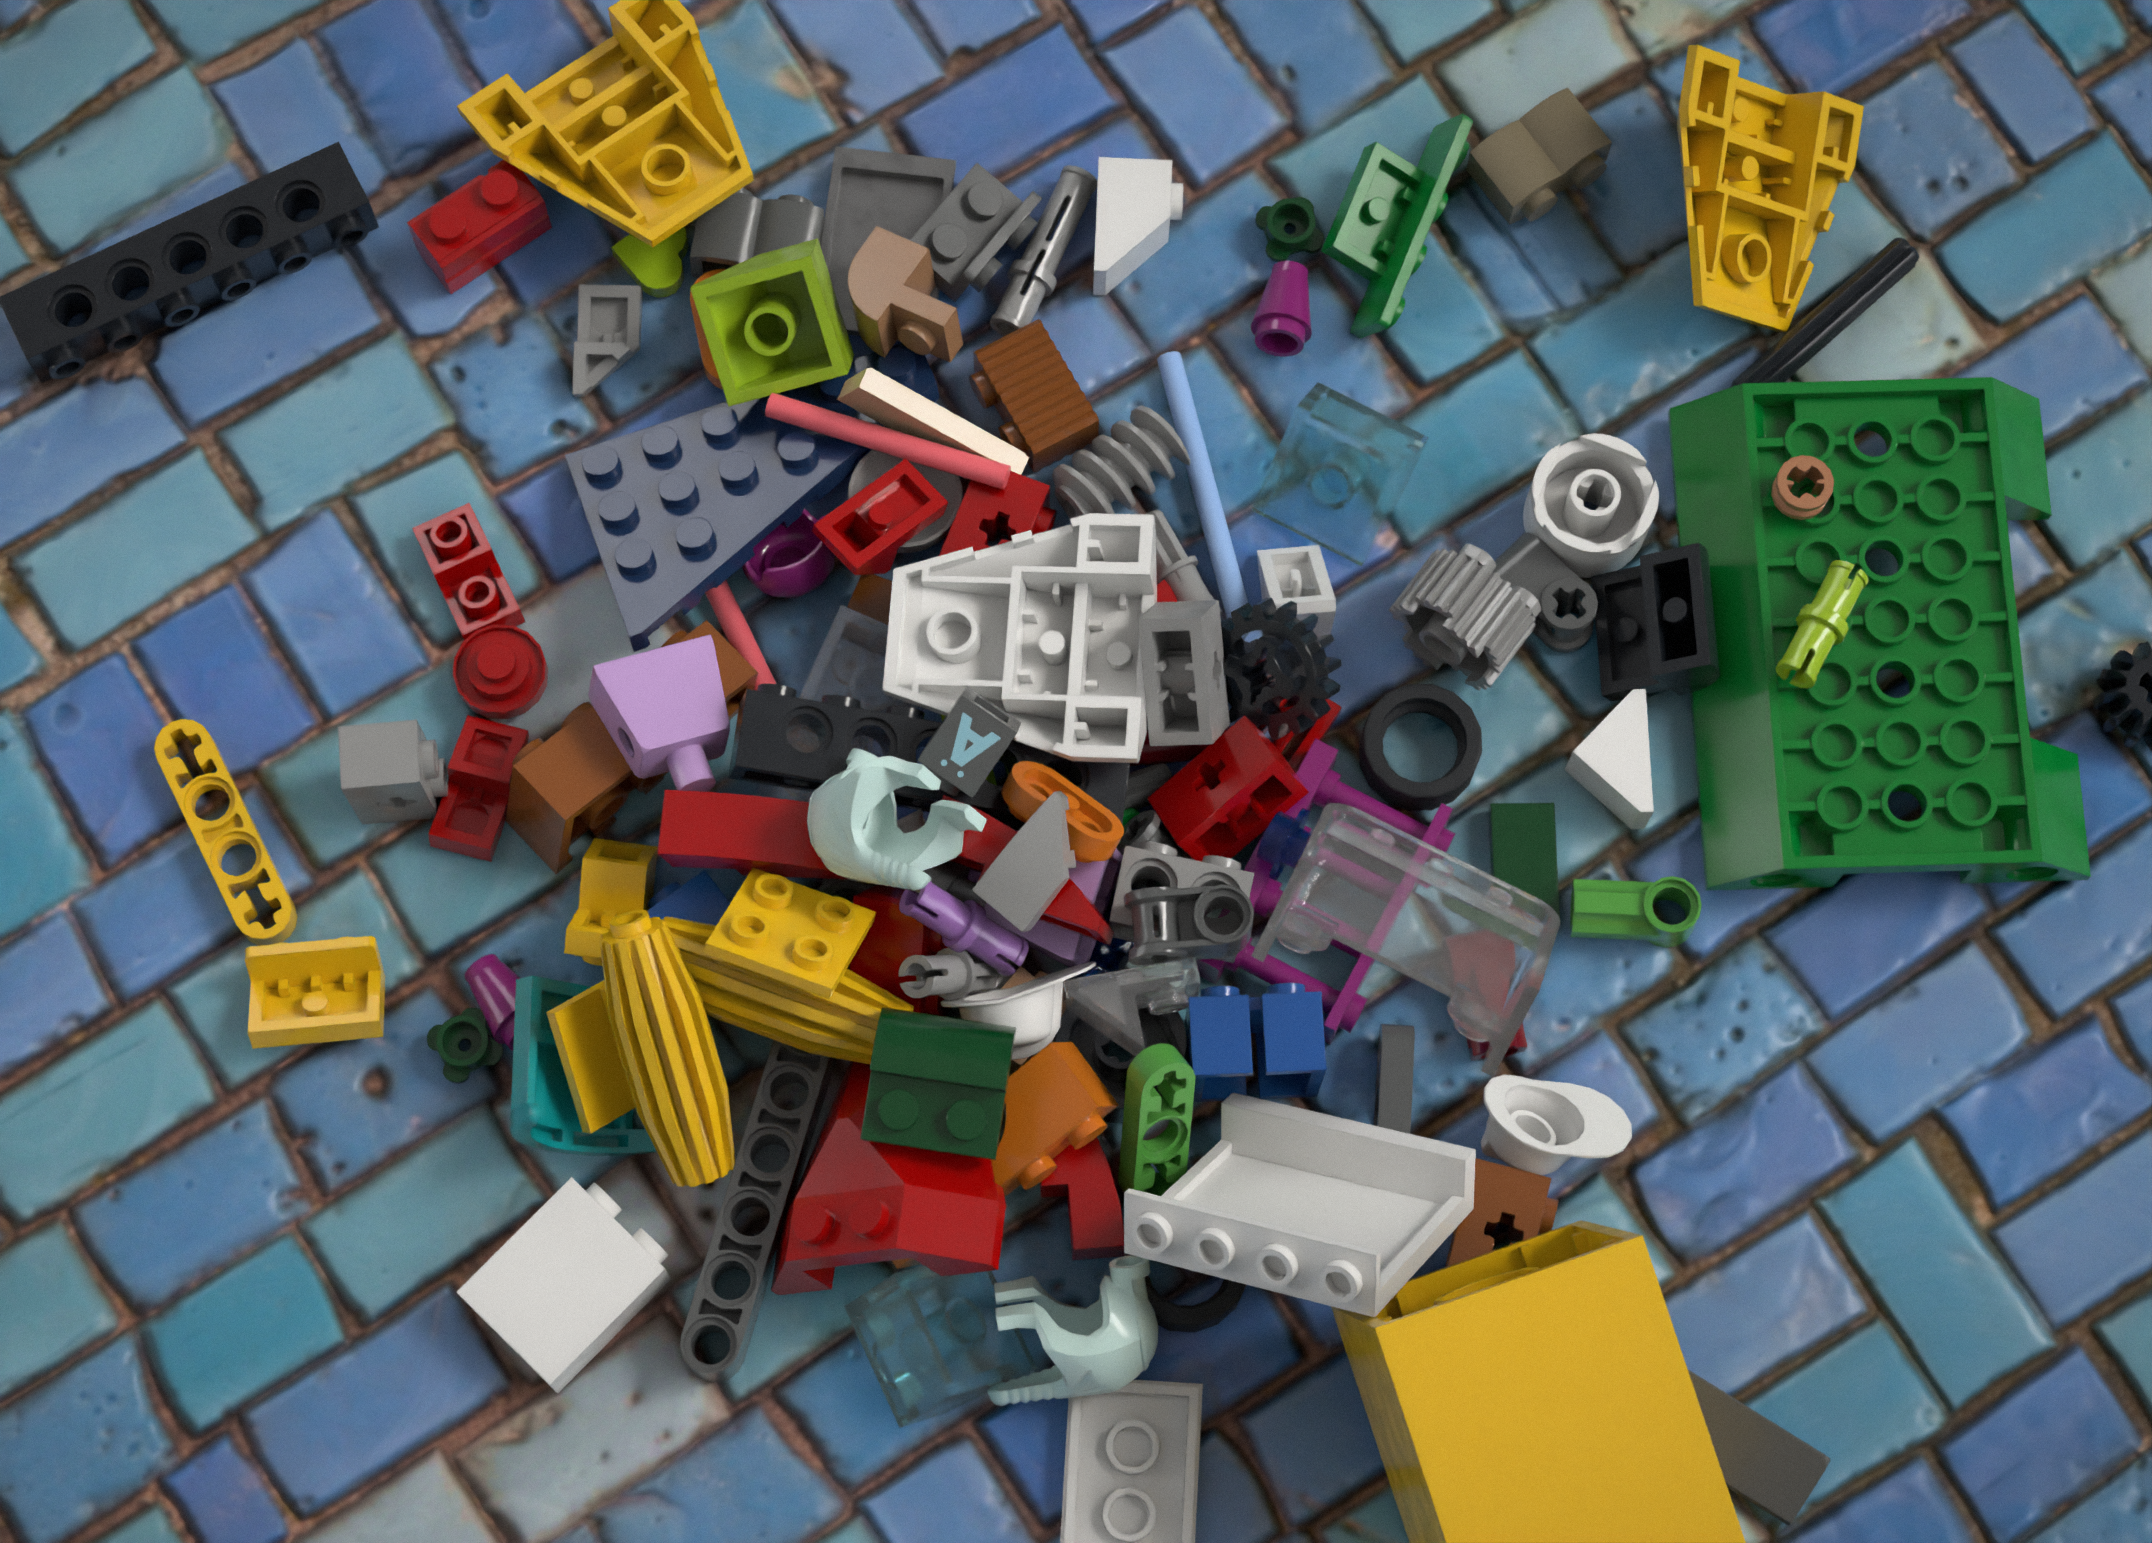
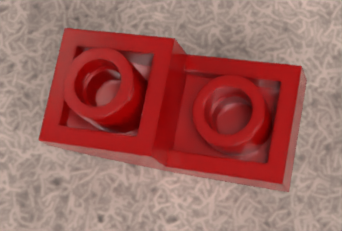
M470 503L412 528L464 640L476 630L494 624L513 625L516 627L525 623L517 601Z

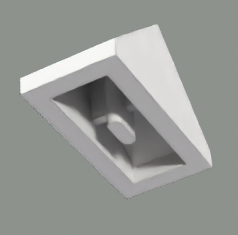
M1319 545L1257 550L1262 600L1272 598L1276 605V610L1290 601L1296 602L1297 619L1302 621L1315 614L1318 617L1316 627L1313 630L1316 636L1320 637L1331 634L1336 613V599Z
M1633 689L1572 752L1565 767L1566 772L1630 829H1644L1654 812L1646 689Z

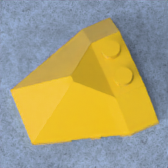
M620 0L608 8L613 32L611 38L526 93L522 91L507 73L457 105L459 114L493 154L651 247H654L754 181L730 112L727 110L720 93L716 75L701 43L693 16L679 0Z
M1688 45L1679 103L1677 131L1681 152L1693 304L1696 307L1769 330L1787 332L1814 267V264L1808 260L1815 240L1819 232L1829 231L1835 216L1828 209L1839 183L1849 182L1854 170L1864 106L1824 91L1788 95L1738 77L1740 60L1700 45Z

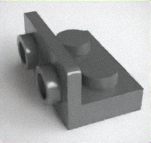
M976 163L910 241L929 248L936 287L956 302L969 285L979 293L1003 265L994 257L995 254L1005 243L1015 251L1038 224L1029 214L1042 198L1032 191L1022 202L981 165Z

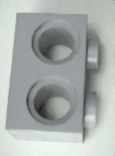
M1140 842L1138 848L1125 845L1109 919V926L1114 931L1113 937L1134 942L1132 912L1124 906V895L1131 892V886L1139 880L1153 879L1163 887L1178 889L1217 886L1221 884L1230 885L1242 890L1249 898L1254 873L1241 870L1239 862L1222 856H1204L1201 862L1177 857L1176 849L1161 843ZM1232 911L1221 918L1206 916L1204 919L1205 924L1211 931L1221 935L1231 934L1241 926L1239 917ZM1153 916L1154 935L1158 938L1160 937L1158 917ZM1236 955L1212 959L1234 963Z

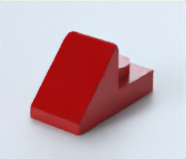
M905 458L813 525L812 532L854 575L885 574L891 570L898 548L943 516L948 501Z

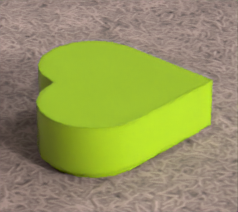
M684 227L654 247L631 234L611 247L616 260L648 295L657 298L668 297L676 293L682 286L684 270L681 260L686 256L688 250V238Z

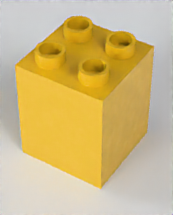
M1580 1220L1409 1279L1376 1317L1331 1306L1409 1543H1746L1643 1235Z

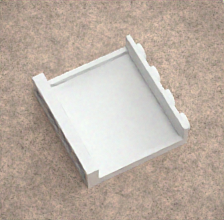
M1232 1093L1221 1103V1140L1162 1196L1130 1188L1124 1192V1253L1376 1317L1474 1209L1476 1149Z

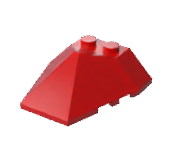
M850 1061L783 1222L777 1246L771 1291L777 1295L830 1290L833 1285L835 1267L913 1258L940 1276L998 1270L1006 1202L1003 1187L995 1183L992 1161L861 1140L871 1071L870 1064Z

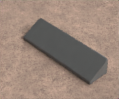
M1688 1370L1727 1488L1789 1526L1830 1463V1458Z

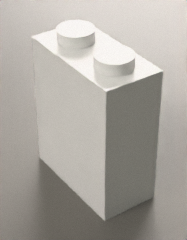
M572 1177L457 1291L458 1295L557 1394L671 1280L666 1269L661 1265L668 1257L663 1248L642 1228H639L631 1236L614 1219L622 1211L615 1201L596 1183H593L585 1191Z

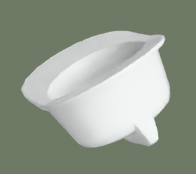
M1092 961L1079 964L1011 988L971 993L959 1000L945 999L940 1003L942 1007H958L961 1018L965 1020L1016 1027L1012 1060L1026 1058L1039 1053L1050 1044L1061 1026L1063 981L1092 969L1096 966V963Z
M1506 1074L1492 1078L1484 1088V1104L1489 1112V1117L1481 1140L1482 1153L1488 1157L1502 1160L1512 1168L1543 1176L1556 1171L1571 1157L1608 1158L1624 1151L1632 1138L1631 1123L1624 1110L1608 1096L1592 1088L1571 1083L1532 1080Z

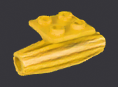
M753 867L717 925L669 916L664 917L700 991L706 1014L726 1023L811 1054L870 1064L882 1008L911 1012L914 1010L913 1005L847 969L871 928L876 911L851 903L842 897L831 896L790 881L781 875L770 874Z
M646 910L629 911L614 917L609 922L610 929L608 932L603 933L600 937L604 980L547 1011V1017L582 1132L592 1134L636 1107L637 1114L672 1183H676L678 1187H696L700 1184H708L714 1182L715 1179L728 1175V1171L734 1169L736 1161L727 1083L700 991L665 920L660 919V917L650 918Z

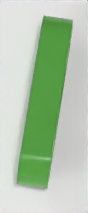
M1155 1044L1142 1050L1132 1060L1127 1070L1118 1184L1123 1193L1130 1188L1162 1196L1187 1172L1196 1077L1193 1069L1180 1052L1170 1044ZM1158 1085V1088H1157V1089H1158L1159 1092L1162 1094V1096L1159 1095V1093L1156 1091V1089H1155L1153 1086ZM1161 1120H1169L1167 1128L1153 1139L1143 1140L1145 1133L1150 1127ZM1151 1164H1153L1156 1167V1169L1159 1171L1158 1173H1155V1170L1151 1166Z

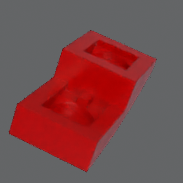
M467 715L447 767L449 778L448 796L442 797L428 833L430 847L492 862L506 822L513 768L512 762L520 750L527 745L529 739L528 730Z

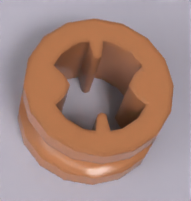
M1805 455L1792 457L1782 465L1772 484L1771 495L1774 505L1782 514L1792 519L1804 520L1813 518L1823 510L1833 492L1834 479L1831 470L1821 460ZM1806 477L1811 479L1815 484L1811 494L1805 493L1800 498H1797L1790 492L1794 481L1799 483Z

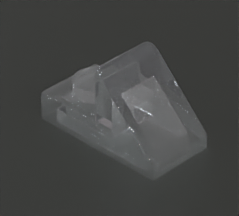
M1196 957L1064 980L1063 996L1066 1009L1136 1057L1145 1048L1138 1009L1149 1007V1013L1153 1015L1183 1010L1189 1006V997H1198L1201 982Z

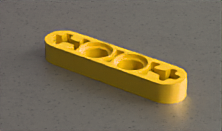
M180 719L170 722L161 729L156 737L154 746L156 759L236 925L250 942L258 946L284 942L296 928L297 913L295 905L215 741L205 727L194 720ZM188 738L193 745H198L194 749V755L205 774L193 779L190 770L180 757H174L179 753L177 742L181 739ZM215 768H217V771L215 773H211ZM188 783L184 788H182V784ZM222 790L228 794L230 800L226 813L213 821L202 820L197 817L195 807L199 797L206 791ZM238 844H246L253 847L256 852V861L250 871L239 876L229 875L223 871L222 858L229 848ZM267 877L270 878L269 882L262 883ZM257 886L271 908H278L280 906L282 908L273 914L276 924L268 929H265L259 922L251 924L249 922L254 920L258 913L251 897L246 891ZM236 892H242L237 898H235L234 894Z

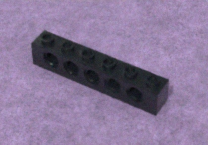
M336 142L0 296V305L27 361L41 383L52 378L64 379L77 374L84 368L87 362L106 353L124 352L135 347L142 340L143 336L165 326H180L191 321L198 315L200 310L223 299L236 300L244 297L255 288L256 284L277 274L298 272L309 265L312 258L336 247L348 248L364 240L368 232L379 228L370 202L340 143ZM303 210H319L308 221H293L294 217ZM246 236H262L260 241L252 247H237L238 243ZM196 260L206 261L199 271L193 274H181L182 269L188 263ZM139 286L149 287L141 298L132 301L124 300L126 294L133 288ZM83 312L92 313L84 324L77 327H67L69 321L75 315Z
M760 684L757 691L747 689L739 703L728 778L814 792L826 780L846 770L848 767L846 759L852 750L851 742L853 738L869 736L879 743L883 756H893L908 762L918 763L916 760V749L927 745L942 722L925 720V713L912 707L888 706L884 713L861 709V702L848 696L824 695L822 702L797 698V691L788 686ZM794 725H805L811 728L818 737L819 749L808 753L796 750L788 741L787 729ZM1015 740L1011 741L999 760L1005 764L1009 773L1013 766L1021 761L1037 762L1050 768L1062 770L1068 775L1074 785L1109 809L1123 823L1130 763L1071 761ZM986 779L973 798L961 790L957 796H952L941 789L928 790L911 786H903L893 791L896 807L914 810L921 809L922 811L930 812L931 804L942 800L943 795L979 809L1005 825L1022 828L1025 822L1017 819L1010 812L1008 804L1002 796L1001 790L1003 785H994Z

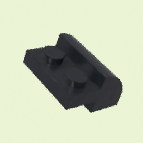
M1695 543L1640 556L1639 566L1591 576L1592 589L1596 593L1598 601L1595 624L1601 694L1603 697L1612 702L1622 700L1633 689H1646V694L1671 689L1681 696L1704 689L1718 680L1720 670L1709 554L1703 545Z

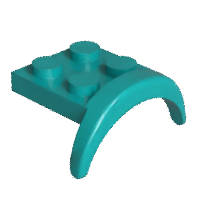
M533 975L516 979L510 1131L512 1137L529 1147L565 1154L624 1156L657 1152L645 1129H633V1109L592 1134L582 1132L546 1012L589 989L590 986Z

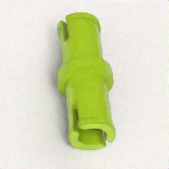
M1842 560L1832 561L1828 568V573L1812 603L1803 605L1796 618L1799 628L1783 658L1775 668L1777 674L1784 680L1788 677L1791 670L1796 671L1790 684L1800 688H1812L1833 644L1836 645L1843 641L1849 629L1846 619L1862 589L1865 588L1869 581L1868 576L1861 569L1857 570L1853 579H1848L1850 572L1855 566L1854 564Z

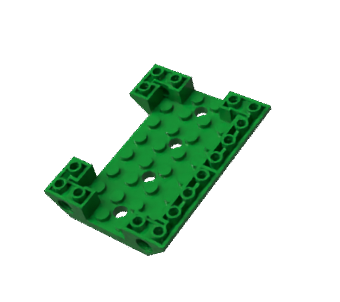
M1993 377L1742 383L1670 408L1668 411L1678 547L1700 543L1708 550L1720 676L1715 683L1690 693L1706 891L1834 887L1843 874L1959 871L1960 884L2088 880L2091 874L2078 754L2030 738L2007 521L2049 520L2052 516L2039 399ZM1861 431H1873L1879 434L1885 441L1886 453L1877 457L1863 454L1855 445L1854 435ZM1801 455L1812 456L1824 462L1831 470L1834 479L1833 492L1823 510L1813 518L1804 520L1792 519L1782 514L1774 505L1771 495L1772 484L1782 465L1792 457ZM1806 477L1799 483L1794 481L1790 492L1797 498H1800L1805 493L1811 494L1815 484ZM1872 549H1883L1890 552L1897 561L1898 571L1890 576L1875 574L1866 564L1865 553ZM1842 560L1852 563L1855 566L1850 572L1848 579H1853L1857 570L1861 569L1866 573L1869 581L1865 588L1862 589L1846 619L1849 629L1841 643L1833 644L1816 677L1817 680L1814 686L1808 689L1794 686L1790 682L1796 673L1795 670H1791L1788 677L1784 680L1777 674L1775 668L1783 658L1799 628L1796 618L1803 605L1812 603L1828 573V568L1832 561ZM1884 669H1894L1901 672L1908 680L1909 694L1900 698L1884 694L1878 687L1877 673ZM1899 791L1912 794L1921 806L1920 818L1910 822L1896 818L1888 806L1889 795Z

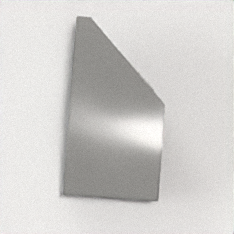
M579 284L577 342H574L572 394L574 397L586 396L640 350L643 289L641 286Z
M1061 791L1053 792L1038 808L972 889L974 893L1021 932L1030 931L1069 880V869L1076 868L1075 852L1070 850L1066 810H1069L1068 797Z

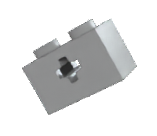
M1219 600L1156 602L1138 619L1150 746L1214 744L1230 725L1226 675H1224L1225 662Z
M417 720L338 726L341 790L362 824L435 818L438 810V797L448 796L447 766L445 759L438 757L435 739H426Z

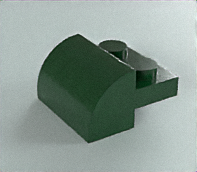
M883 1007L872 1051L871 1074L860 1139L869 1142L996 1160L1017 1028Z

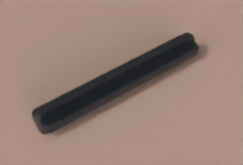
M1894 238L1733 380L1731 387L1742 383L1786 382L1915 267L1919 259L1917 250L1910 246L1906 239Z

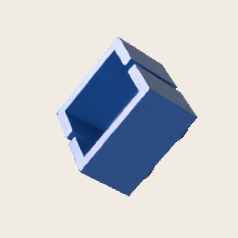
M1280 983L1266 987V994H1262L1261 997H1249L1248 995H1240L1238 987L1212 986L1201 989L1200 997L1188 998L1184 1021L1187 1037L1185 1060L1193 1069L1196 1077L1193 1102L1224 1101L1232 1093L1247 1096L1246 1076L1253 1075L1251 1033H1255L1259 1099L1318 1096L1327 1070L1321 991L1305 992V985Z

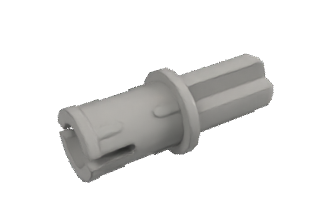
M1154 510L1146 513L1155 516L1157 585L1165 579L1173 590L1177 601L1214 600L1196 569L1199 561L1196 556H1187L1163 512Z
M950 948L938 951L936 955H912L907 957L899 969V977L916 976L917 981L900 983L901 989L912 998L938 995L946 1000H959L966 997L970 992L995 989L997 986L996 978L1001 975L996 969L966 951L955 952Z

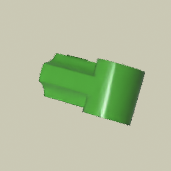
M1674 876L1660 878L1655 882L1573 879L1570 902L1571 937L1646 940L1655 946L1664 948L1675 947L1685 942L1695 928L1702 907L1700 894L1694 885L1687 880ZM1662 900L1674 901L1684 910L1686 920L1674 925L1665 924L1656 917L1652 906Z

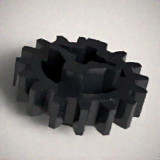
M1265 598L1254 604L1253 607L1249 603L1231 612V617L1221 622L1225 662L1224 675H1226L1228 702L1232 706L1229 710L1230 723L1245 715L1260 731L1268 727L1272 740H1278L1291 731L1295 735L1303 732L1313 725V720H1318L1330 711L1331 708L1325 699L1338 693L1341 686L1328 678V674L1341 667L1342 664L1340 659L1326 656L1324 649L1334 641L1332 634L1317 637L1313 632L1318 621V617L1315 614L1301 621L1296 618V602L1290 601L1276 610L1273 599ZM1265 630L1264 636L1251 642L1244 641L1251 631ZM1295 695L1301 697L1294 706L1279 707L1280 702L1284 699H1290Z

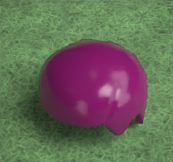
M804 509L802 516L788 528L782 524L775 528L753 547L755 556L742 566L747 579L763 593L769 596L799 598L822 585L834 569L836 556L812 532L813 525L819 520Z

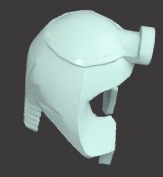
M853 748L846 759V764L848 765L846 770L826 780L812 793L807 817L810 843L830 871L853 881L911 890H920L931 881L932 878L923 872L924 870L954 859L962 852L965 830L982 832L987 821L985 817L968 804L940 800L931 804L930 813L925 825L916 831L903 833L897 826L896 800L893 791L903 786L939 790L941 780L923 764L908 762L893 756L878 758L867 751Z
M1129 1255L1112 1260L1109 1263L1110 1276L1104 1275L1099 1286V1300L1089 1307L1072 1306L1057 1301L1047 1293L1033 1276L994 1283L997 1305L1028 1300L1034 1301L1032 1303L996 1308L998 1331L1015 1328L1036 1329L1045 1352L1055 1363V1366L1051 1369L1034 1372L1029 1376H1021L1019 1379H1010L1008 1382H1001L990 1387L987 1391L992 1402L996 1405L1005 1406L1009 1403L1016 1404L1020 1401L1027 1403L1030 1400L1037 1402L1041 1399H1063L1109 1393L1128 1385L1143 1370L1146 1371L1155 1355L1158 1344V1323L1154 1308L1148 1299L1145 1277L1151 1273L1149 1259Z

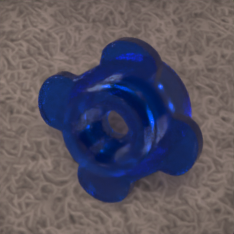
M1302 808L1296 818L1279 811L1267 827L1258 848L1257 858L1273 865L1269 873L1270 879L1276 881L1286 865L1297 869L1305 858L1313 839V834L1304 830L1310 815L1309 810Z

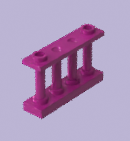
M1315 738L1296 773L1309 793L1265 830L1243 871L1254 873L1249 897L1254 914L1257 913L1265 918L1270 913L1357 958L1356 965L1340 992L1252 946L1253 938H1250L1246 947L1236 955L1234 963L1217 959L1195 960L1194 974L1216 985L1225 968L1234 973L1240 968L1271 985L1299 983L1305 985V992L1321 991L1323 1012L1328 1014L1324 1023L1325 1042L1331 1045L1339 1028L1348 1033H1351L1368 1000V998L1358 994L1363 982L1427 862L1438 868L1456 833L1446 829L1453 809L1441 803L1428 827L1341 782L1340 778L1342 775L1333 771L1338 749ZM1315 804L1324 809L1329 804L1417 849L1401 880L1398 881L1311 836L1312 829L1304 825V822L1313 805ZM1286 858L1295 863L1300 858L1386 903L1387 906L1372 935L1369 936L1282 891L1283 883L1275 880L1274 877L1283 860ZM1222 909L1218 918L1226 916L1230 913V910Z

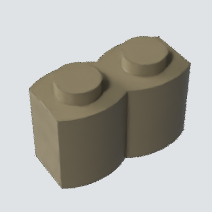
M1565 88L1537 104L1519 120L1504 126L1478 144L1469 153L1466 170L1509 225L1524 217L1531 222L1542 217L1557 203L1558 197L1556 194L1574 184L1578 189H1582L1597 180L1607 168L1605 161H1607L1612 142L1569 88Z

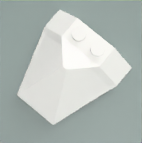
M1089 513L1071 518V524L1034 535L1029 530L1011 535L1012 541L978 551H974L973 547L893 569L882 689L884 694L946 716L966 686H968L1021 722L1019 730L1013 739L1015 741L1071 761L1139 763L1148 730L1138 619L1157 602L1155 516L1150 514Z

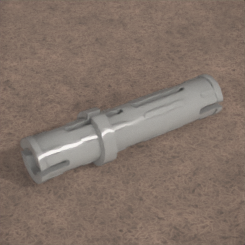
M1068 165L1063 167L1060 179L1043 214L1038 220V224L1022 258L1014 260L1007 273L1010 283L995 314L990 319V326L999 334L1006 336L1031 323L1043 297L1052 294L1057 284L1054 276L1055 271L1075 233V229L1092 193L1097 188L1098 181L1090 172L1077 166ZM1065 211L1052 240L1049 241L1062 212ZM1037 264H1040V265L1038 266V268H1037L1035 274H1034V278H1033V280H1032V282H1031V284H1030V286H1029V288H1028L1026 294L1023 295L1024 291H1026V289H1027V286H1028V284H1029V282H1030V279H1031V277H1032V274H1033V272H1034V270H1035Z

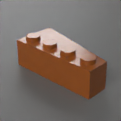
M707 620L690 633H687L685 630L678 631L661 647L711 634L730 721L738 714L739 703L746 690H754L758 672ZM584 702L576 707L563 721L562 729L545 742L538 738L528 743L520 750L512 762L513 768L505 821L555 874H558L573 860L572 855L569 853V846L587 830H590L598 838L616 822L614 815L625 804L632 790L636 788L639 792H643L646 795L668 773L645 779L635 776L590 702Z

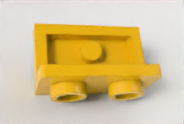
M347 936L337 939L306 942H279L271 945L250 946L245 949V964L251 981L248 1036L252 1049L383 1037L385 973L375 937Z

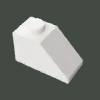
M1099 157L1093 295L1105 296L1168 243L1170 220H1182L1183 183H1171L1172 160Z

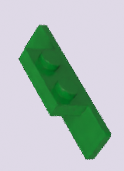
M1463 113L1433 128L1417 167L1378 142H1374L1363 149L1321 250L1370 281L1350 329V333L1360 339L1391 328L1403 312L1405 298L1402 295L1410 276L1418 270L1426 256L1427 247L1423 243L1431 224L1439 218L1446 207L1448 194L1445 193L1450 177L1462 164L1469 150V142L1466 141L1473 120Z

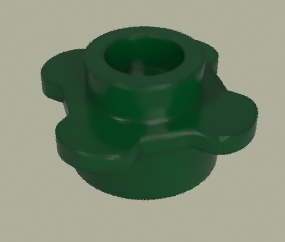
M1303 197L1282 199L1272 207L1264 206L1257 212L1255 224L1264 231L1268 242L1265 252L1271 260L1275 262L1286 261L1291 254L1302 251L1316 253L1322 248L1324 234L1315 228L1314 206L1308 199ZM1291 225L1295 228V232L1288 234L1284 231V228Z
M478 1008L465 1009L461 1015L448 1019L442 1025L433 1026L427 1034L429 1048L439 1053L445 1064L443 1075L452 1083L460 1084L466 1082L471 1072L484 1065L495 1066L503 1057L504 1050L502 1044L497 1043L491 1038L486 1028L487 1022L482 1011ZM463 1040L471 1042V1047L467 1051L459 1049V1044Z

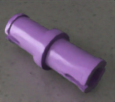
M931 881L924 888L920 889V893L915 890L905 889L899 903L901 913L911 916L940 934L942 942L946 947L959 953L965 950L996 969L999 974L1007 977L1016 972L1015 967L1009 964L1007 959L1015 962L1018 966H1021L1024 962L1029 948L1027 940L1013 934L986 917V910L980 904L973 900L962 902Z

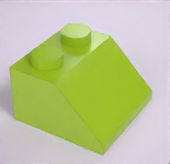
M818 238L756 255L691 286L690 290L728 407L770 396L772 393L777 394L848 375L854 358V352Z

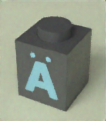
M966 686L923 749L917 761L926 766L928 770L941 780L939 789L952 796H957L961 790L973 798L1016 736L1021 722Z

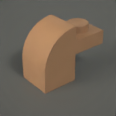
M878 226L875 227L856 253L848 272L849 293L857 329L862 340L871 350L884 358L896 341L900 340L908 349L917 354H931L951 363L963 346L958 312L956 307L929 296L936 286L929 248Z

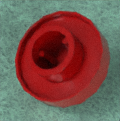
M494 624L476 630L462 642L454 657L453 678L461 699L472 711L489 719H510L526 713L539 702L547 687L549 668L540 644L528 632L513 625Z

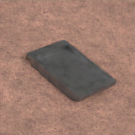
M835 146L820 246L848 335L860 336L848 288V272L856 253L876 226L910 240L952 192L956 160ZM935 286L929 296L938 300L940 289Z

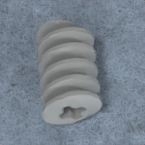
M1142 405L1131 411V423L1120 420L1112 425V438L1102 434L1092 440V452L1082 449L1074 453L1072 457L1073 468L1065 464L1054 468L1052 477L1055 485V496L1068 517L1071 519L1089 513L1115 514L1111 505L1114 500H1117L1127 509L1132 510L1136 507V501L1130 488L1136 485L1148 495L1156 492L1150 476L1151 472L1155 470L1166 480H1172L1175 477V472L1169 459L1173 456L1190 466L1188 452L1173 427L1152 409Z

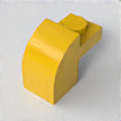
M594 838L582 858L579 906L566 928L565 954L580 956L589 964L603 966L600 937L610 929L609 922L614 917L629 911L649 910L647 903L654 893L658 846Z

